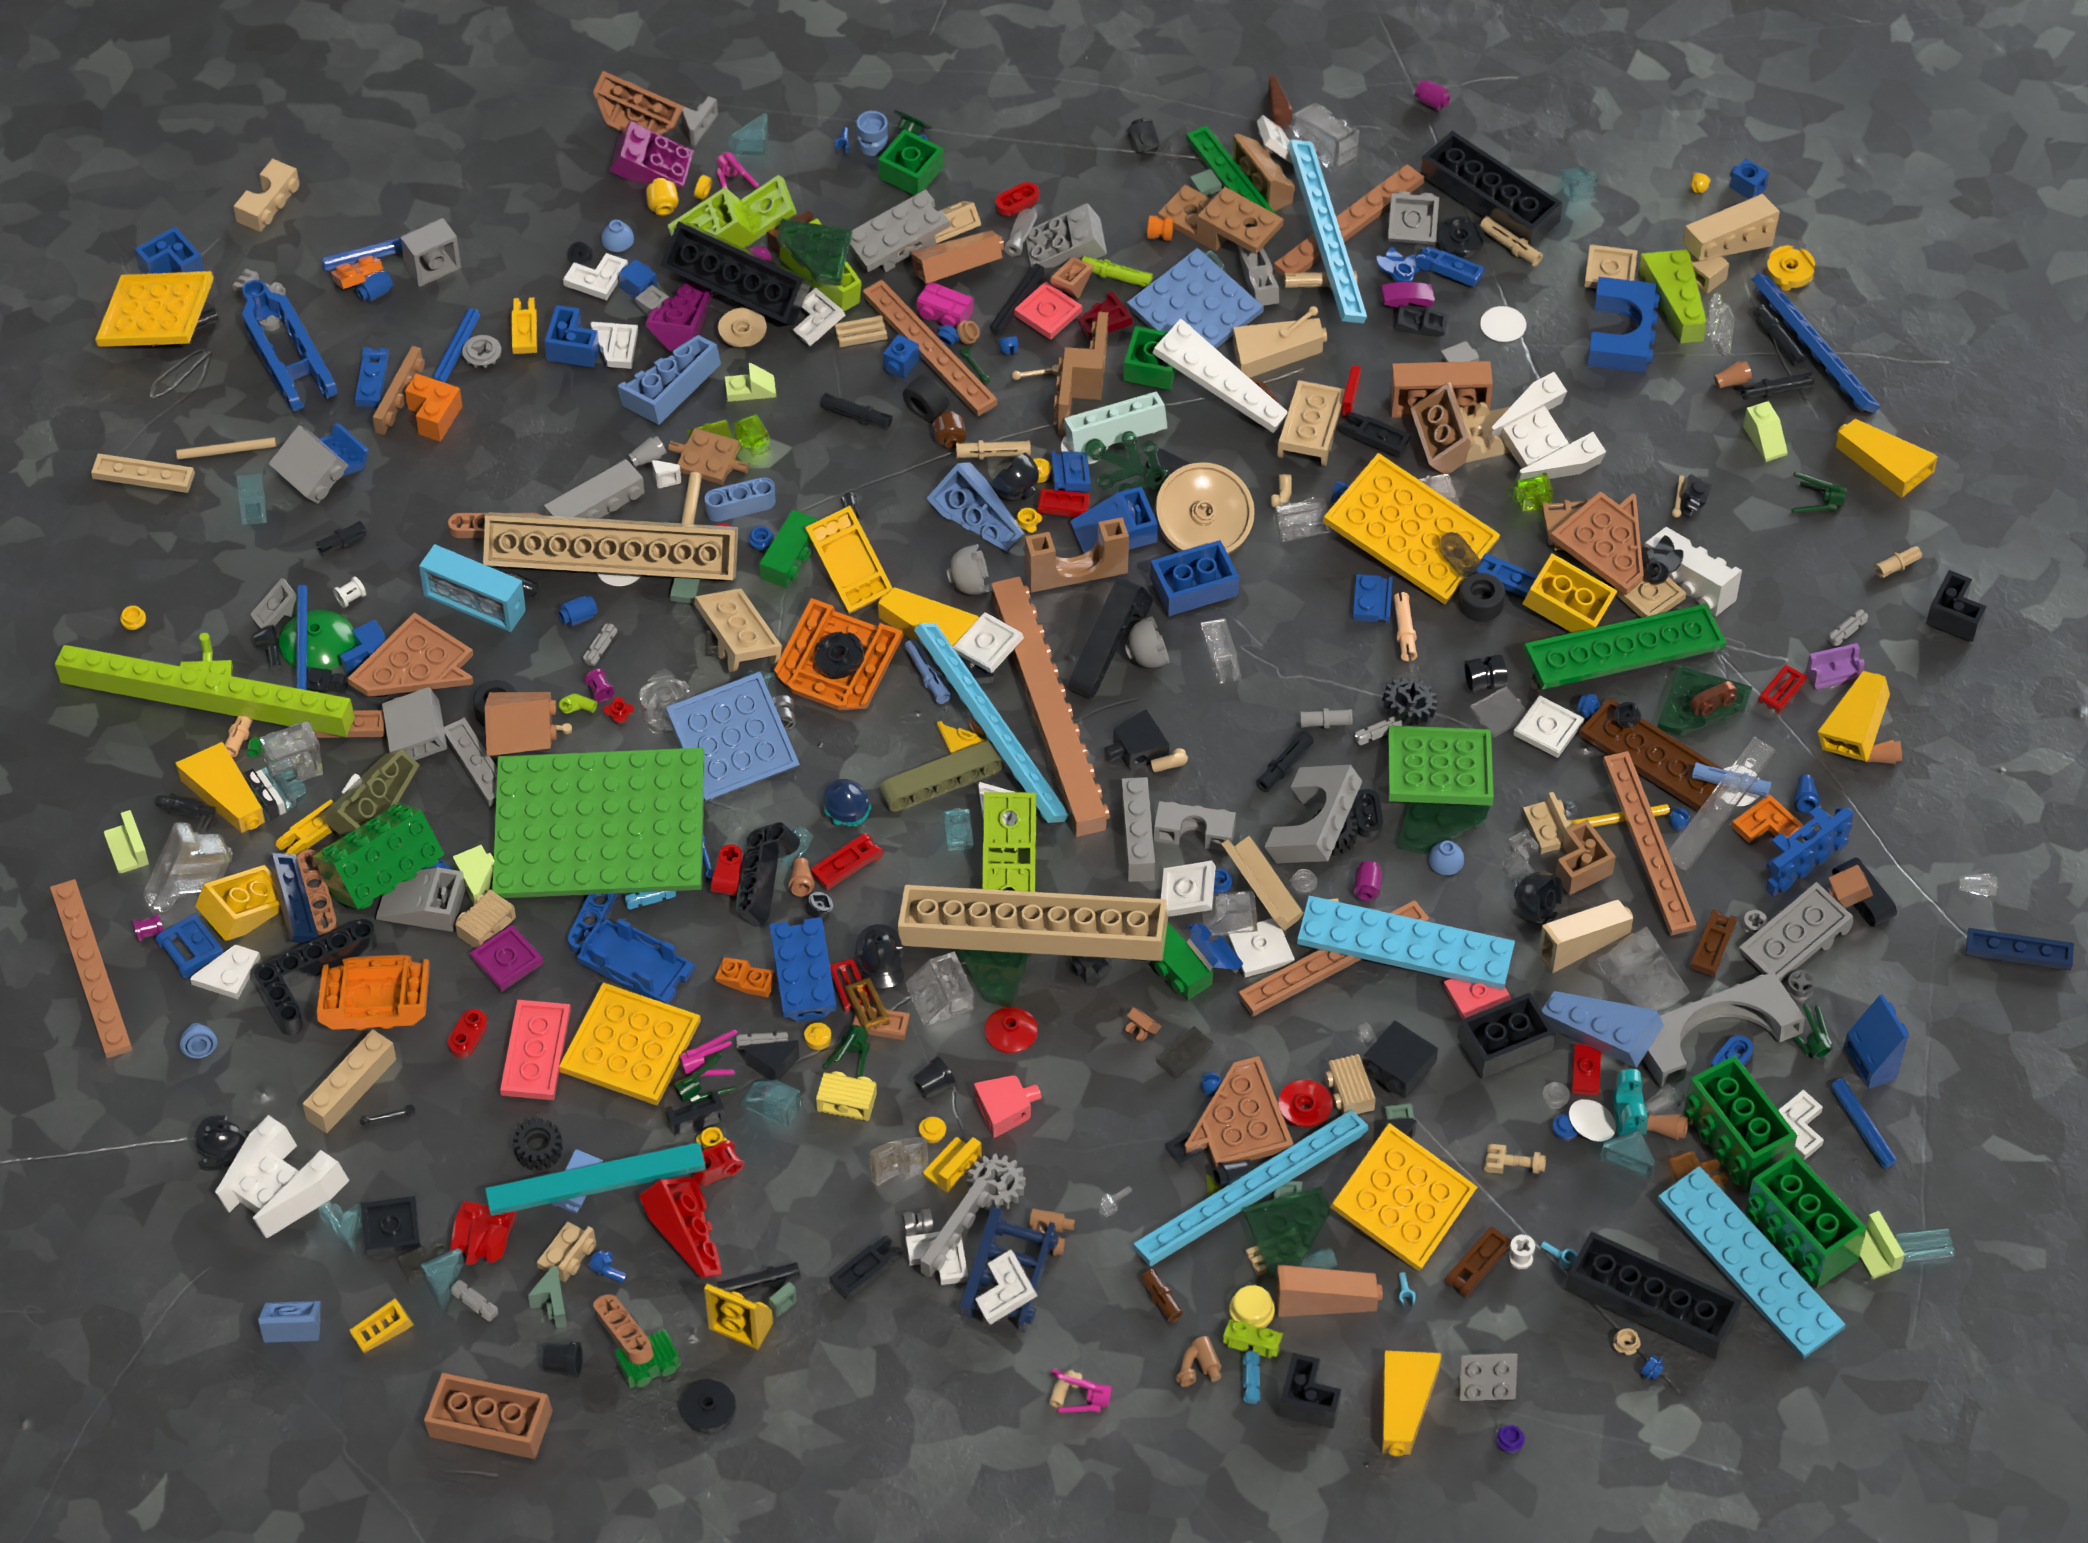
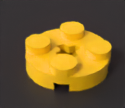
M1781 246L1771 252L1767 261L1766 272L1774 283L1778 284L1780 289L1788 291L1792 288L1802 287L1812 281L1815 261L1812 255L1802 248L1799 251L1793 249V246ZM1786 265L1795 266V269H1789Z

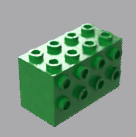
M397 803L359 828L346 834L338 841L325 847L313 855L312 858L335 901L356 909H364L373 904V899L376 897L384 896L394 891L395 886L400 882H407L417 876L416 872L436 865L438 859L445 854L422 810Z
M1735 1055L1690 1078L1683 1111L1684 1117H1688V1123L1693 1124L1698 1130L1702 1142L1711 1147L1717 1161L1721 1165L1724 1164L1730 1172L1732 1181L1736 1185H1740L1744 1192L1749 1191L1753 1178L1794 1151L1798 1135Z
M1795 1151L1752 1179L1745 1209L1747 1218L1754 1225L1757 1224L1764 1232L1766 1239L1782 1251L1783 1257L1789 1263H1793L1806 1282L1811 1283L1818 1289L1858 1261L1867 1228Z

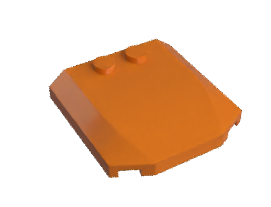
M811 598L774 669V673L792 694L836 710L867 709L904 636L903 631L879 623L878 626L836 612L834 606ZM834 632L854 633L861 640L865 649V658L862 665L857 671L845 678L833 679L826 677L819 671L814 660L819 642Z
M387 955L350 957L343 959L341 966L330 969L329 964L323 965L317 1007L318 1022L332 1030H364L375 1027L389 1029L394 1026H413L426 1016L430 973L429 960L424 959L422 964L412 962L411 956Z

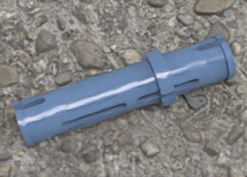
M914 638L907 641L904 648L922 675L923 684L927 689L931 690L938 704L947 702L951 698V693L943 682L942 674L936 671L918 639Z
M1697 762L1692 774V779L1739 790V793L1742 794L1747 792L1768 798L1771 787L1770 781L1750 777L1747 773L1742 775Z

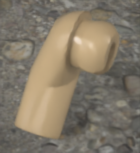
M1291 474L1279 475V495L1271 496V506L1273 508L1280 507L1282 509L1286 507L1292 493Z
M1177 748L1172 752V755L1151 760V765L1154 772L1181 767L1186 764L1188 756L1184 749Z
M1068 1370L1063 1374L1082 1379V1375L1075 1373L1074 1370ZM1059 1379L1054 1385L1049 1404L1055 1408L1062 1407L1069 1385L1074 1388L1079 1386Z

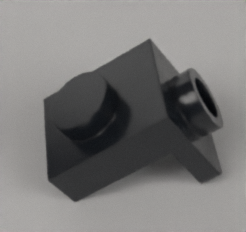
M1137 119L1132 121L1131 125L1126 129L1127 135L1131 134L1136 154L1160 147L1153 120Z
M1071 956L1070 967L1076 976L1080 975L1085 983L1098 976L1106 975L1112 969V958Z

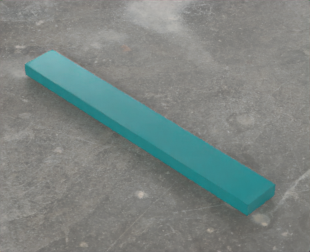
M699 1142L485 1188L490 1214L493 1216L706 1169Z

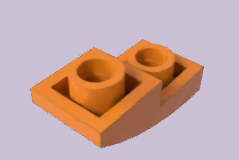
M724 957L715 980L732 989L768 998L777 975L774 970L750 967L749 962L746 960Z

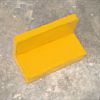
M958 1137L954 1138L923 1171V1176L948 1193L974 1165V1162L981 1158V1142L974 1137L968 1143H965Z

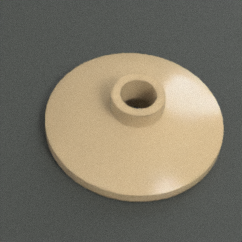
M738 308L727 312L722 316L718 324V332L723 341L736 347H748L758 343L765 336L767 330L764 317L759 312L749 308Z

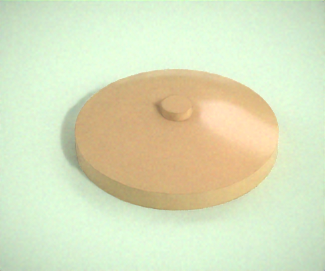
M1193 463L1177 469L1164 481L1155 502V518L1164 539L1178 552L1221 540L1229 555L1243 544L1251 531L1254 522V503L1247 486L1229 469L1212 463Z

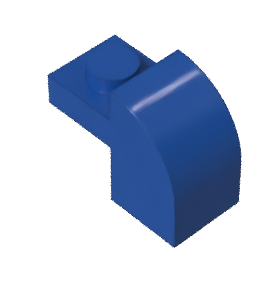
M375 619L353 630L356 647L340 655L342 669L347 677L359 668L386 641L385 634Z

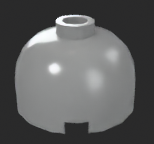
M978 544L959 549L951 559V568L947 569L949 582L955 583L957 589L963 594L978 595L987 593L990 590V584L984 586L985 576L989 577L982 550L977 551Z
M1152 616L1137 622L1130 629L1128 635L1129 644L1125 645L1130 659L1135 658L1138 664L1144 668L1154 669L1170 664L1164 640L1162 635L1155 630L1158 626Z

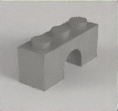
M1159 801L1154 825V841L1179 845L1180 838L1184 832L1198 830L1205 835V849L1227 852L1222 843L1227 839L1231 843L1233 841L1236 812Z

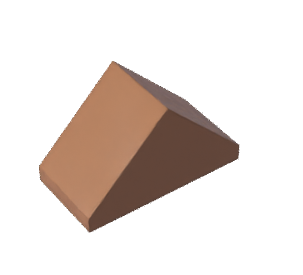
M1072 257L1051 277L1050 281L1062 293L1079 300L1094 265Z

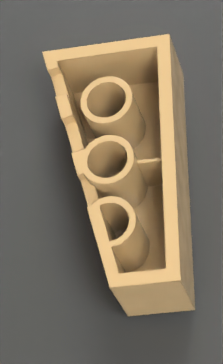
M1763 194L1686 225L1682 244L1699 261L1773 246L1780 211Z

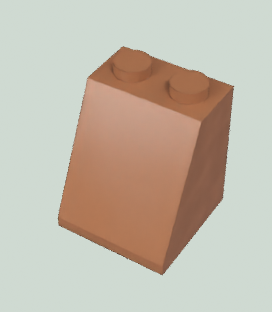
M490 692L485 704L486 755L493 756L551 748L553 740H557V725H552V715H556V700H551V692Z

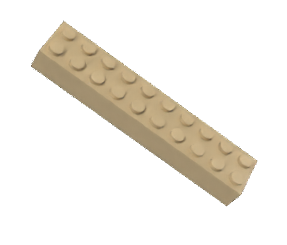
M489 512L485 515L483 564L488 566L733 580L736 577L738 527Z
M905 885L898 932L904 946L1162 961L1168 923L1167 899Z

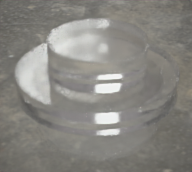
M1300 869L1292 876L1291 885L1296 892L1309 894L1316 889L1317 878L1311 870Z
M1553 1082L1545 1086L1543 1099L1549 1107L1561 1108L1569 1101L1570 1092L1564 1084Z

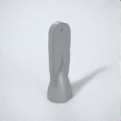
M1024 209L1019 212L1010 238L1004 247L1008 255L1012 257L1021 255L1023 242L1029 235L1037 218L1035 210Z

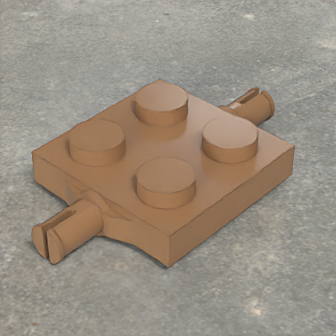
M694 428L690 439L684 445L670 441L668 451L681 454L677 464L680 466L681 473L690 475L692 472H698L702 475L703 480L720 485L724 484L727 475L733 469L747 474L750 466L749 463L736 460V456L741 448L740 441Z

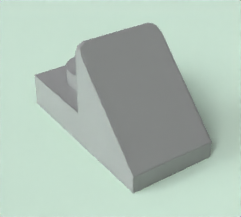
M708 96L704 103L698 106L696 111L686 107L683 108L681 121L691 145L696 146L717 117V99Z
M281 578L250 615L261 629L271 624L275 626L284 615L292 618L297 615V595L287 581Z

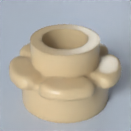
M1632 1329L1620 1330L1613 1339L1615 1342L1614 1348L1619 1353L1632 1355L1636 1353V1349L1640 1348V1339Z

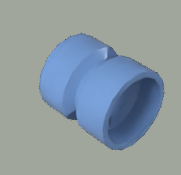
M877 111L862 113L857 120L858 148L866 155L875 156L882 154L888 147L887 118L884 114Z

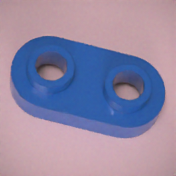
M1737 1035L1731 1037L1713 1058L1711 1067L1734 1055L1745 1066L1752 1057L1753 1043L1745 1036ZM1735 1051H1741L1742 1054H1737Z

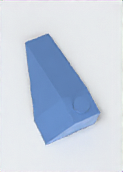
M970 462L957 463L926 498L943 517L959 523L963 528L979 534L983 539L1005 551H1010L1024 535V532L990 484Z

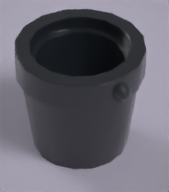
M938 1056L932 1059L925 1068L913 1077L916 1087L925 1099H929L947 1089L950 1090L957 1085L951 1071Z
M571 1341L570 1343L545 1346L543 1352V1370L545 1373L564 1375L575 1379L580 1377L583 1365V1350L580 1342Z

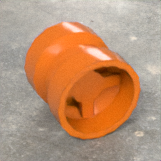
M1150 215L1147 239L1155 240L1162 236L1164 241H1171L1173 217H1166L1161 220L1157 216Z

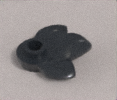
M1667 535L1661 538L1654 549L1643 547L1641 550L1642 564L1648 581L1655 585L1664 583L1669 574L1676 571L1683 561V550H1675L1674 543Z

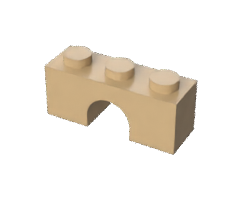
M272 159L260 173L262 190L266 192L255 194L246 190L234 205L236 222L259 232L271 223L276 212L284 207L286 200L299 187L297 169L275 159Z

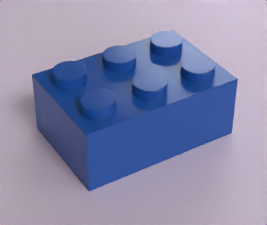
M1221 540L1151 560L1150 580L1168 616L1238 596L1239 576Z

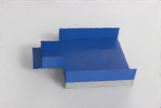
M1189 924L1187 926L1193 933L1187 944L1209 971L1216 967L1231 969L1236 974L1244 963L1221 935L1216 941H1207L1212 933L1206 925Z

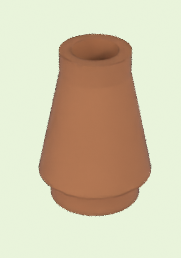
M1737 361L1719 374L1714 375L1715 383L1719 389L1747 384L1748 380L1752 379V373L1746 361Z
M1892 739L1873 745L1867 762L1896 764V762L1902 761L1900 741L1894 742Z
M796 858L793 861L789 888L794 895L803 897L812 892L815 883L808 866V860Z
M1682 1114L1649 1115L1647 1131H1653L1675 1140L1679 1138L1685 1139L1688 1129V1117H1682Z

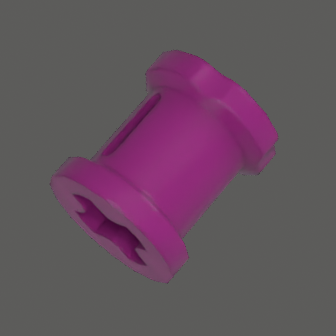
M594 669L585 676L584 683L592 689L595 701L602 703L613 697L615 688L607 682L606 673L603 669Z
M158 913L153 914V917L140 921L132 920L138 942H142L143 938L163 932Z

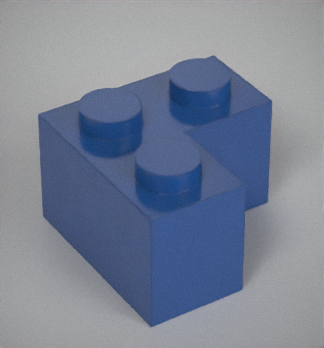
M176 227L135 248L138 268L144 274L169 273L171 271L173 273L205 272L201 254Z
M556 305L544 342L546 360L594 368L599 353L598 330L582 328L579 308Z

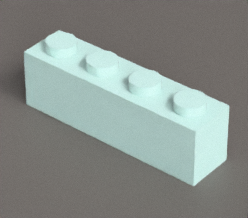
M1157 391L1064 418L1067 442L1073 452H1088L1167 429L1165 405Z

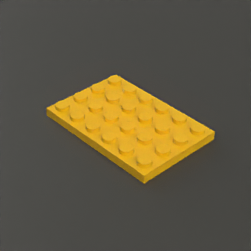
M1379 453L1322 520L1324 524L1443 604L1449 601L1464 579L1479 564L1483 555L1491 550L1500 537L1499 533Z

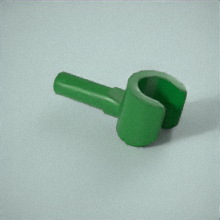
M254 737L248 743L247 755L259 757L262 749L284 748V742L267 743Z

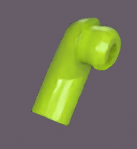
M575 693L562 698L558 706L561 712L567 714L580 709L594 713L598 702Z

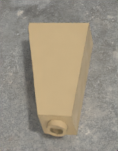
M1320 318L1307 319L1290 332L1289 338L1283 339L1280 336V331L1284 328L1288 329L1296 321L1233 327V347L1238 369L1251 378L1323 352V342H1327L1326 328L1321 327Z
M1615 900L1549 922L1542 926L1538 955L1550 971L1555 973L1631 933L1633 915L1628 907H1624L1619 900Z

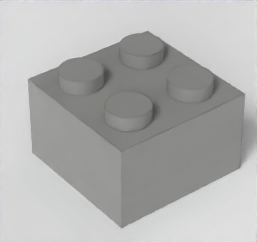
M444 218L431 222L401 237L405 269L418 287L461 268L457 236Z

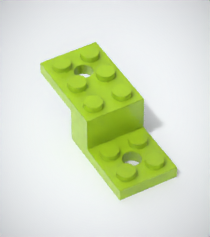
M777 175L741 200L724 187L668 224V228L672 236L678 221L687 222L745 248L765 235L767 231L774 229L797 213L784 179ZM769 203H772L771 207L768 210H766L767 205Z
M984 792L983 889L1004 890L1005 888H1013L1015 891L1035 892L1036 793ZM1008 811L1016 813L1018 817L1016 824L1013 826H1007L1003 823L1002 817Z

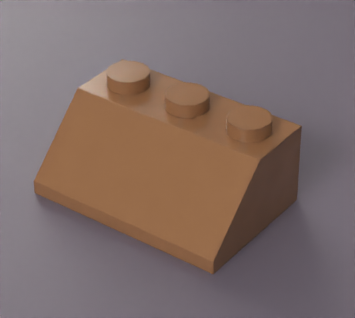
M1235 134L1233 136L1232 158L1271 208L1276 211L1292 204L1295 187L1293 182L1282 173L1279 164L1273 162L1269 152L1262 148L1258 141Z
M1448 382L1410 408L1429 465L1446 476L1466 463L1471 443L1453 387Z

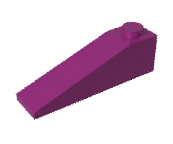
M689 280L676 291V295L672 299L666 298L662 307H655L651 311L646 321V327L669 351L675 350L695 336H700L713 290Z

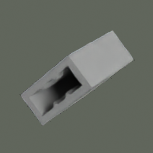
M298 425L268 463L305 497L316 503H319L327 496L330 488L342 477L344 470L348 467V464L311 431Z
M430 687L419 689L408 695L382 703L390 752L403 749L410 757L417 760L447 749L440 702Z

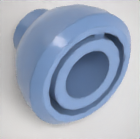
M613 220L603 229L601 243L609 251L621 252L632 246L634 234L627 224L621 220Z
M1447 840L1437 843L1431 849L1428 863L1435 872L1442 875H1452L1459 872L1464 866V854L1457 844Z
M194 1023L183 1032L180 1039V1049L189 1058H204L215 1051L218 1043L217 1037L209 1027Z

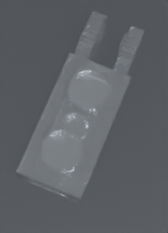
M1226 619L1201 623L1200 629L1212 666L1215 668L1218 682H1225L1226 675L1223 670L1225 665H1230L1232 677L1234 680H1239L1241 675L1238 666V656Z

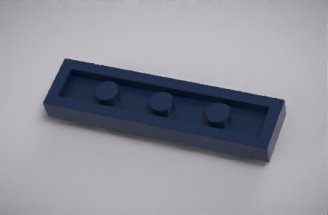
M272 853L268 860L290 942L308 943L317 939L319 936L297 856L295 854Z
M1968 928L1965 955L2071 971L2074 943Z

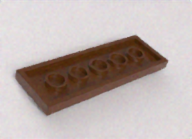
M1611 698L1580 729V737L1609 755L1628 751L1637 773L1704 815L1710 811L1729 789V787L1692 779L1696 762L1710 767L1723 768L1643 718H1640V721L1631 728L1620 727L1614 718V711L1620 704Z

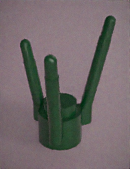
M1798 472L1793 473V476L1805 480L1800 482L1801 486L1823 491V501L1828 503L1825 505L1793 508V513L1821 510L1836 511L1837 506L1843 507L1846 487L1831 484Z
M1804 1004L1802 1007L1813 1032L1806 1037L1807 1043L1799 1036H1795L1793 1039L1801 1046L1806 1056L1812 1054L1815 1059L1821 1058L1832 1051L1833 1044L1828 1036L1820 1006L1816 1005L1815 1011L1821 1031H1819L1808 1005Z
M851 1025L846 1035H843L840 1043L822 1067L827 1069L833 1060L838 1064L846 1051L851 1053L861 1051L857 1078L863 1077L866 1054L870 1047V1044L866 1042L869 1036L867 1030L859 1025Z
M717 1053L714 1057L710 1058L694 1074L691 1073L689 1076L673 1084L682 1102L690 1100L692 1104H695L700 1100L711 1098V1092L698 1095V1091L702 1089L697 1078L718 1063V1059L722 1057L721 1053ZM732 1086L715 1091L719 1095L736 1091L737 1087Z

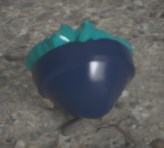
M839 779L827 786L824 793V812L827 817L833 819L835 825L857 826L867 819L872 806L869 804L866 790L860 784L849 779Z

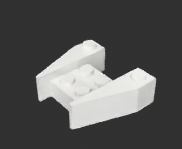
M1555 372L1533 382L1492 426L1487 437L1488 441H1490L1494 436H1501L1522 468L1516 477V484L1581 474L1600 464L1606 453L1594 432L1569 444L1548 410L1561 404L1567 393Z
M269 1115L248 1135L215 1192L227 1212L230 1213L239 1203L255 1212L256 1215L253 1217V1220L265 1238L272 1236L328 1202L349 1182L339 1162L321 1150L300 1171L283 1161L297 1145L287 1128Z

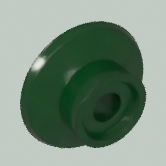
M894 110V113L901 118L897 126L901 130L905 129L915 135H919L922 128H933L910 115Z

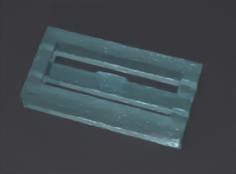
M1949 1228L1895 1234V1239L1903 1253L1904 1250H1925L1904 1253L1903 1262L1954 1257L1955 1254L1954 1247H1952V1238L1949 1236ZM1945 1246L1943 1249L1926 1250L1932 1247Z

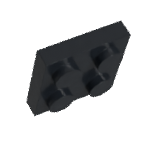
M415 1196L361 1203L366 1256L421 1248Z

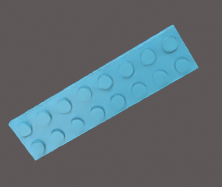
M1309 895L1297 944L1469 983H1480L1487 987L1504 990L1515 941Z
M1700 1166L1658 1196L1657 1201L1802 1360L1844 1330L1846 1324Z

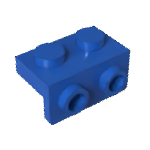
M336 423L333 425L331 435L319 438L348 464L342 476L364 470L369 450L341 424Z

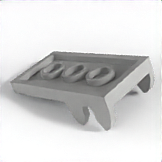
M1816 882L1739 947V952L1764 975L1774 972L1781 982L1820 948L1825 951L1829 950L1838 933L1846 935L1853 925V915Z

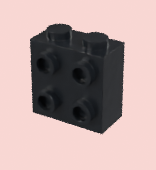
M1394 1020L1363 1055L1362 1063L1368 1077L1377 1079L1386 1085L1391 1092L1398 1093L1405 1098L1436 1063L1438 1048Z

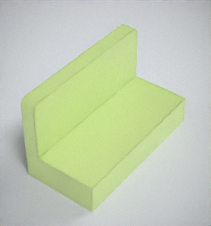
M131 810L121 813L123 825L104 831L118 873H124L149 864L146 850Z
M1877 1211L1869 1214L1867 1225L1865 1226L1867 1230L1859 1258L1869 1276L1874 1279L1901 1269L1905 1254L1881 1213Z

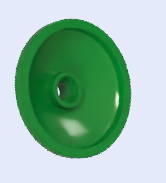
M324 609L307 611V667L327 670L342 665L340 655L355 647L352 625L344 616L334 611ZM297 615L286 623L279 637L281 655L295 669Z

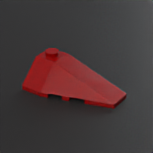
M695 1177L662 1179L639 1195L643 1209L651 1222L701 1278L719 1277L722 1275L716 1245L710 1241L709 1232L712 1231V1226L710 1222L706 1221L704 1211L707 1209L706 1200Z

